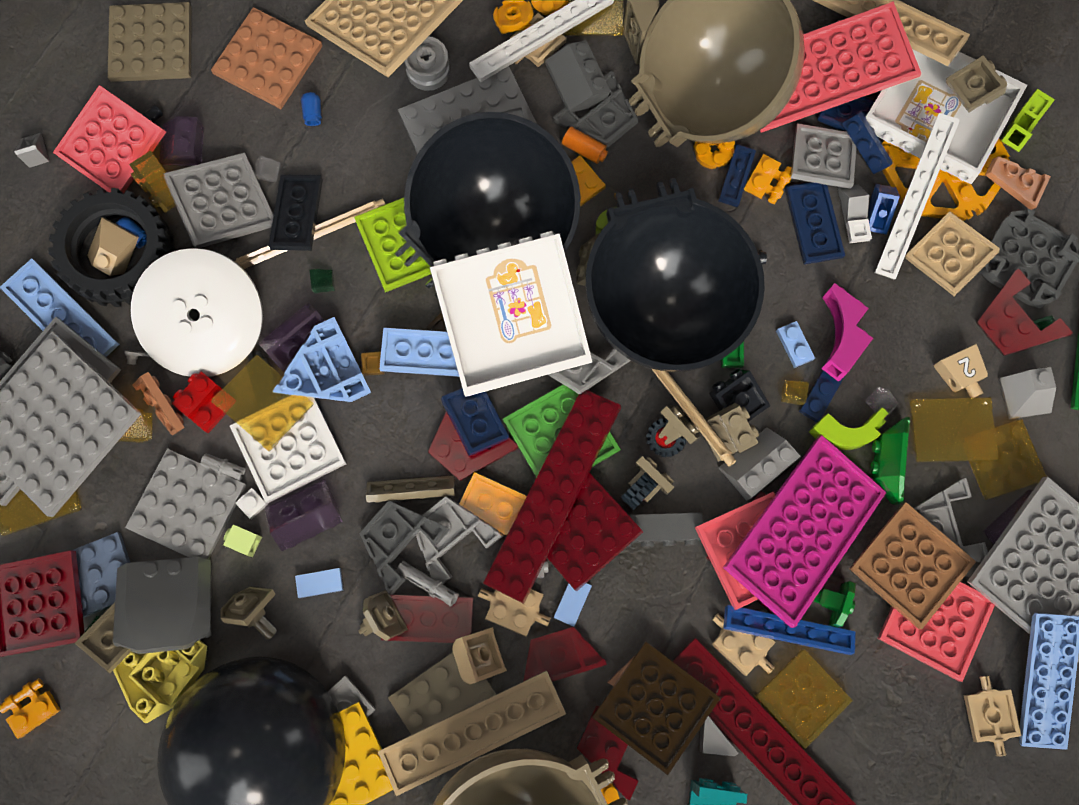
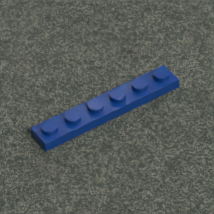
M732 605L725 606L723 629L848 655L855 654L856 631L800 620L796 627L790 628L777 615L746 608L734 610Z

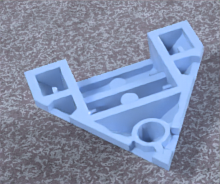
M335 317L313 327L310 332L311 335L297 352L280 383L272 391L273 393L353 402L371 393Z

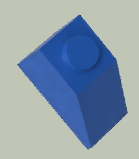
M875 184L869 202L867 217L871 232L887 234L900 198L896 187Z

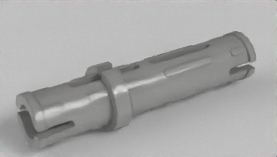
M405 561L399 564L397 571L404 578L426 590L431 597L442 600L450 607L455 604L458 599V593L448 589L443 585V582L430 578Z

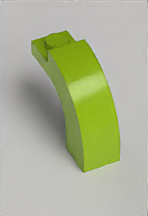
M1036 89L1011 121L1000 141L1013 150L1020 152L1033 135L1031 134L1032 130L1055 99Z
M882 407L859 428L845 427L827 413L812 427L809 433L815 439L822 435L838 450H853L872 442L881 435L877 430L885 424L886 420L884 418L889 413Z

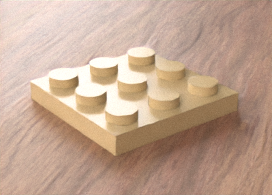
M949 212L905 255V259L955 296L999 253L1000 248Z

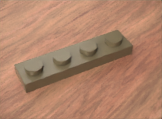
M454 475L367 482L366 486L367 502L455 496Z

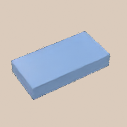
M341 568L295 576L298 598L344 591Z
M568 583L554 618L574 627L592 585L586 583L576 592Z

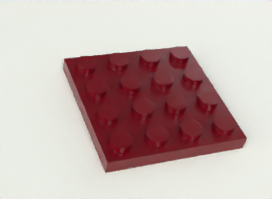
M589 473L547 558L577 592L642 534L643 531Z
M70 550L0 565V657L72 644L85 633L76 551Z

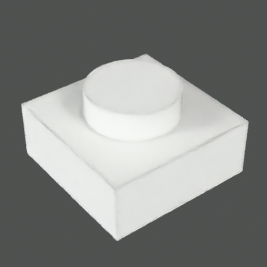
M868 219L848 221L846 223L849 243L866 242L872 239Z
M253 488L235 502L251 520L268 505Z

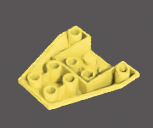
M201 640L195 642L194 646L184 650L146 654L130 652L113 670L130 709L144 723H148L172 709L183 693L202 673L205 667L207 645Z

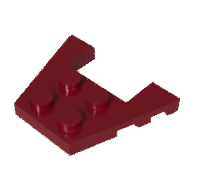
M1020 269L1014 272L977 322V325L1003 356L1064 338L1073 333L1061 318L1040 331L1014 300V295L1031 284Z
M446 411L428 453L461 482L473 475L474 472L476 473L510 452H514L518 449V445L508 438V440L496 444L490 449L487 448L469 456Z
M596 705L577 745V749L591 763L603 758L607 759L609 767L602 774L609 770L613 772L615 780L611 784L626 799L630 800L638 780L617 770L628 745L592 718L599 708Z

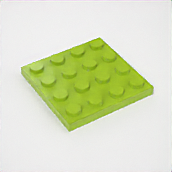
M404 198L354 217L385 293L431 274V266L421 256L408 267L404 264L405 260L415 252L411 246L399 257L394 254L406 242L398 233L406 224Z

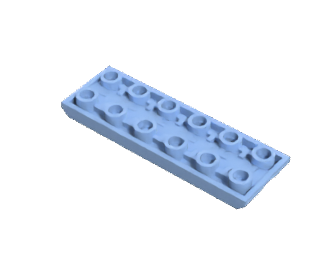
M1035 612L1032 616L1020 719L1021 736H1019V742L1021 746L1067 749L1079 654V616Z

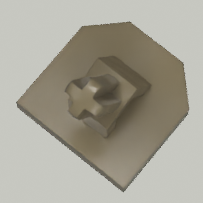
M248 587L235 593L220 609L222 621L227 624L248 626L249 628L254 626L266 639L272 638L277 630L264 617L266 612L263 608L275 596L274 590Z
M386 590L369 596L364 600L363 614L366 618L363 619V623L360 625L359 634L363 633L364 636H368L374 632V634L386 641L408 630Z

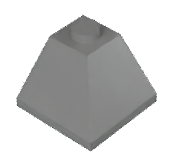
M1051 367L1028 370L999 379L1009 420L1050 414L1052 412L1056 384Z

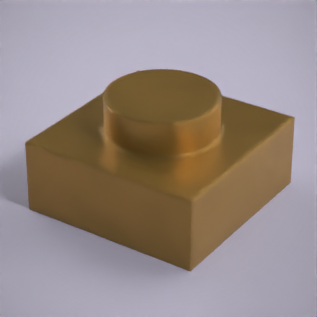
M381 352L361 353L363 376L385 374L384 371L379 369Z

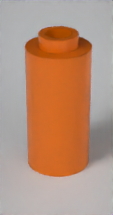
M572 126L563 137L562 145L596 164L599 161L603 162L608 154L606 145Z

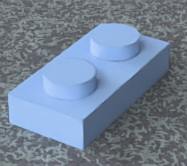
M797 321L776 330L794 368L815 359Z

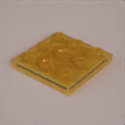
M1022 419L960 440L985 500L1038 483L1043 477H1047Z
M802 649L756 695L758 700L805 749L853 701L805 649Z

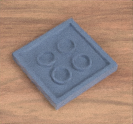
M119 532L74 549L77 556L83 618L107 609L115 603L117 568L126 563H131L122 535Z

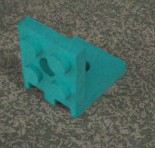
M699 778V781L691 780L688 805L747 804V793L741 790V786H737L736 783L722 781V785L707 778Z

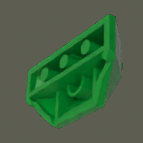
M905 417L876 438L872 445V452L875 453L874 461H872L870 466V472L873 474L872 480L886 491L885 497L893 505L904 502L910 417Z

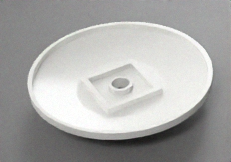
M183 249L160 257L143 272L132 295L131 320L140 344L158 364L174 373L188 377L194 373L199 374L201 371L206 376L211 377L231 370L244 361L251 353L261 333L263 308L254 282L246 271L232 259L207 249ZM192 308L197 309L200 313V318L197 321L192 320L189 316Z

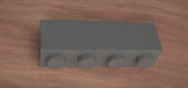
M702 513L629 515L643 531L632 542L641 543V547H652L655 542H663V546H676V542H685V545H698V541H701L695 527L703 524Z

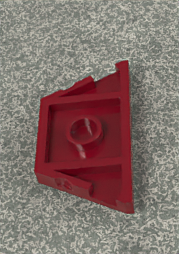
M574 627L530 640L524 681L547 671L553 682L607 664Z

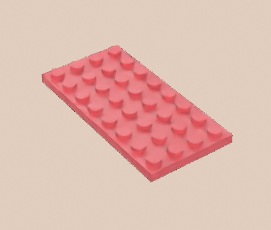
M894 1L804 34V64L798 86L782 112L761 129L760 133L920 77V68Z

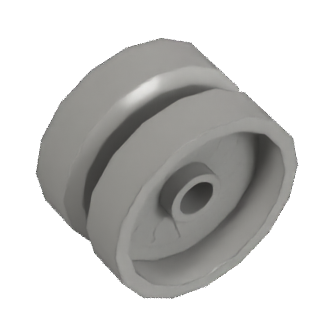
M430 36L404 61L410 83L424 91L442 87L450 75L448 51L445 45L438 39Z

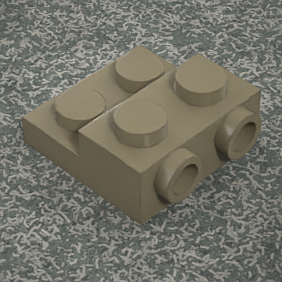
M984 55L946 78L947 85L968 113L984 103L986 105L1006 93V79L1002 75L999 76L993 62L991 60L987 61Z
M734 403L705 419L726 447L731 450L732 454L735 452L741 453L758 444L756 438L759 436V433L754 425H749L747 419L750 418V415L744 406L740 407ZM708 443V445H709V447H710V449H711V451H712V453H713L715 459H716L718 462L721 461L719 455L715 452V450L712 448V446Z

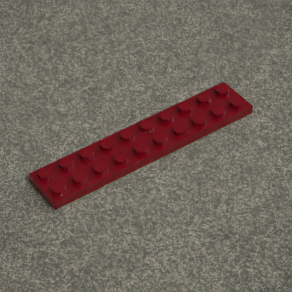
M587 390L578 395L483 584L522 604L525 603L621 409L620 404Z
M696 638L672 660V662L720 697V700L709 714V718L791 805H856Z

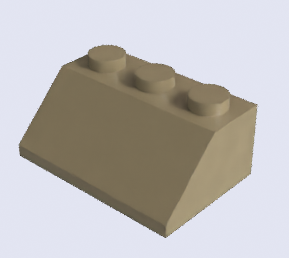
M659 0L627 1L623 33L636 65L640 64L641 51L646 34L660 9Z

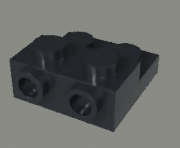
M734 370L729 374L730 379L726 382H717L712 386L714 390L709 393L720 411L734 403L740 407L744 406L750 415V418L747 419L748 422L770 407L769 402L749 370Z

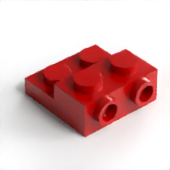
M201 371L199 374L194 373L188 379L189 385L184 390L180 389L174 394L172 405L202 430L209 433L237 401Z

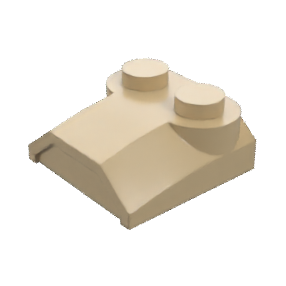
M493 627L461 637L453 643V654L460 676L467 684H473L507 671L498 648Z

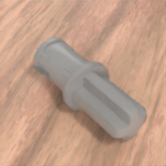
M207 453L204 454L200 463L202 466L217 471L219 475L222 473L239 481L242 480L243 477L241 475H244L246 468L230 463L226 458L223 460Z

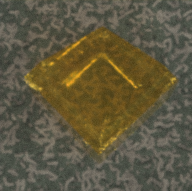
M784 381L781 401L797 405L805 404L809 382Z

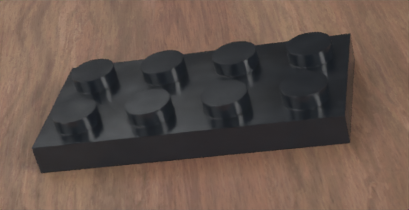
M321 175L280 176L268 244L270 250L312 251L323 182Z

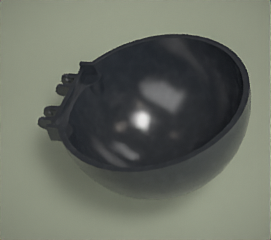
M482 112L467 115L447 124L424 144L410 168L404 194L406 224L398 231L406 242L394 254L399 257L411 246L415 252L405 260L404 264L407 267L419 256L433 267V262L442 259H446L447 263L456 261L455 256L468 253V257L477 255V250L489 248L491 252L498 250L497 245L510 242L511 246L520 244V239L531 236L532 240H537L541 238L540 234L553 231L554 235L560 234L565 253L575 235L580 215V189L571 160L559 142L550 133L534 122L517 115L502 112ZM433 278L425 285L428 289L434 286Z
M676 178L669 179V186L672 192L670 195H667L662 181L656 182L658 198L638 202L634 189L631 188L627 189L630 204L625 205L622 194L620 192L614 193L617 208H608L606 213L608 224L597 237L588 259L586 296L596 326L608 343L620 354L650 369L682 372L709 366L732 353L743 343L760 315L765 285L759 254L742 226L720 208L696 199L693 188L680 192Z
M248 657L218 666L195 681L183 693L168 715L158 748L157 767L160 787L168 805H330L340 784L344 769V729L341 717L330 694L314 676L303 668L291 662L272 657Z

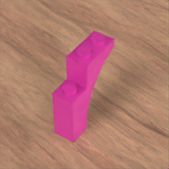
M834 283L822 297L830 309L835 324L834 347L822 369L839 382L850 371L873 338L865 330L856 326L869 308L860 300L847 293L844 288Z

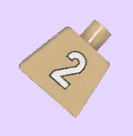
M977 344L933 365L953 392L966 388L971 399L983 394L978 382L988 377V373Z

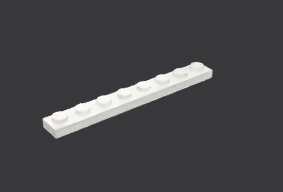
M575 0L469 63L470 68L478 80L483 82L610 6L614 0Z
M942 113L938 114L875 270L876 274L893 280L896 279L960 119Z

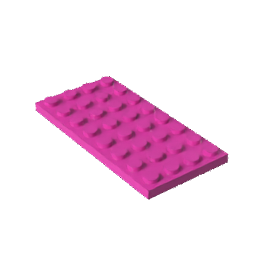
M821 435L816 438L723 568L790 628H794L886 494V491Z

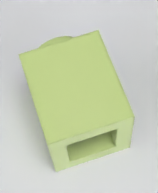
M233 525L232 528L226 531L223 545L253 557L262 537Z

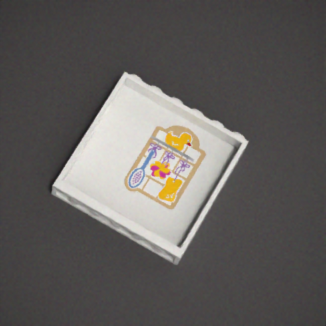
M913 50L921 76L883 89L867 114L866 119L877 137L918 158L922 156L939 113L960 119L940 169L962 181L972 184L980 174L1027 85L995 70L999 76L1002 75L1007 81L1006 93L987 105L984 103L968 113L947 85L946 78L976 59L958 52L949 66H946Z
M553 231L540 234L541 238L537 240H532V236L519 240L520 244L511 246V243L508 242L497 245L498 250L490 252L489 248L477 250V255L468 257V253L455 256L456 261L447 263L446 259L433 262L434 266L430 267L465 397L592 362L560 234L554 235Z

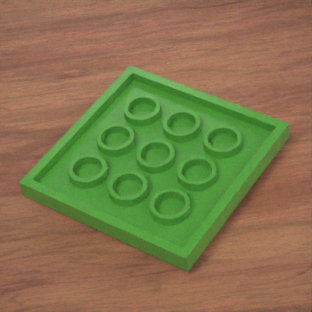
M565 385L559 386L502 419L536 478L579 395ZM610 432L593 466L621 450Z

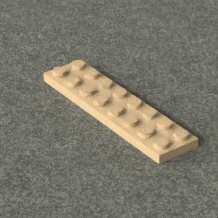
M813 0L848 18L894 1L911 48L946 66H949L970 36V34L899 0Z
M545 671L378 751V754L395 795L398 796L565 715L566 712L548 672Z

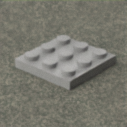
M797 123L794 136L791 179L851 189L854 185L856 145L849 134L844 131Z

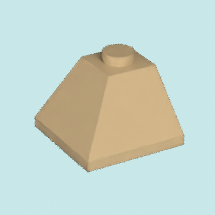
M101 218L87 254L91 265L109 276L125 274L139 237L108 219Z

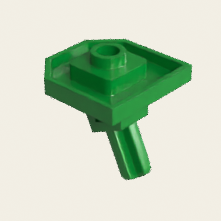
M851 581L841 583L838 593L827 589L820 590L813 602L819 603L822 607L833 610L829 626L842 627L848 615L852 614L855 608V601L853 599L856 583Z

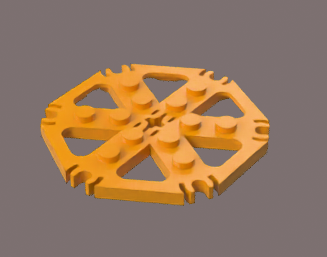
M998 138L994 146L995 152L989 155L979 175L986 176L985 174L992 159L998 156L1010 161L1008 159L1010 155L1000 141V138ZM884 140L882 145L893 161V164L882 171L890 186L896 187L900 195L899 202L902 204L908 189L901 182L895 167L916 169L920 158ZM940 169L921 216L943 218L951 212L962 221L969 220L974 216L971 210L975 211L977 216L983 213L1001 187L994 182L985 196H979L971 184ZM942 182L957 208L935 207L931 204V198Z

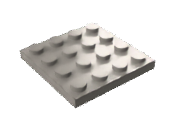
M245 153L164 173V179L194 248L199 249L272 227L273 213Z
M167 449L125 528L187 557L209 559L237 505L235 502L240 499L247 485L222 473L219 475L217 471Z

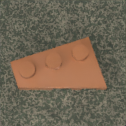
M999 156L992 159L985 174L1030 210L1037 208L1051 177L1046 174H1037L1036 170L1030 168L1027 170L1021 168L1019 164Z
M149 372L140 376L132 386L136 391L139 389L143 391L144 401L148 405L155 406L157 417L173 436L184 429L182 417L172 409L171 400L166 394L163 395L159 389L160 384L156 377L151 376Z

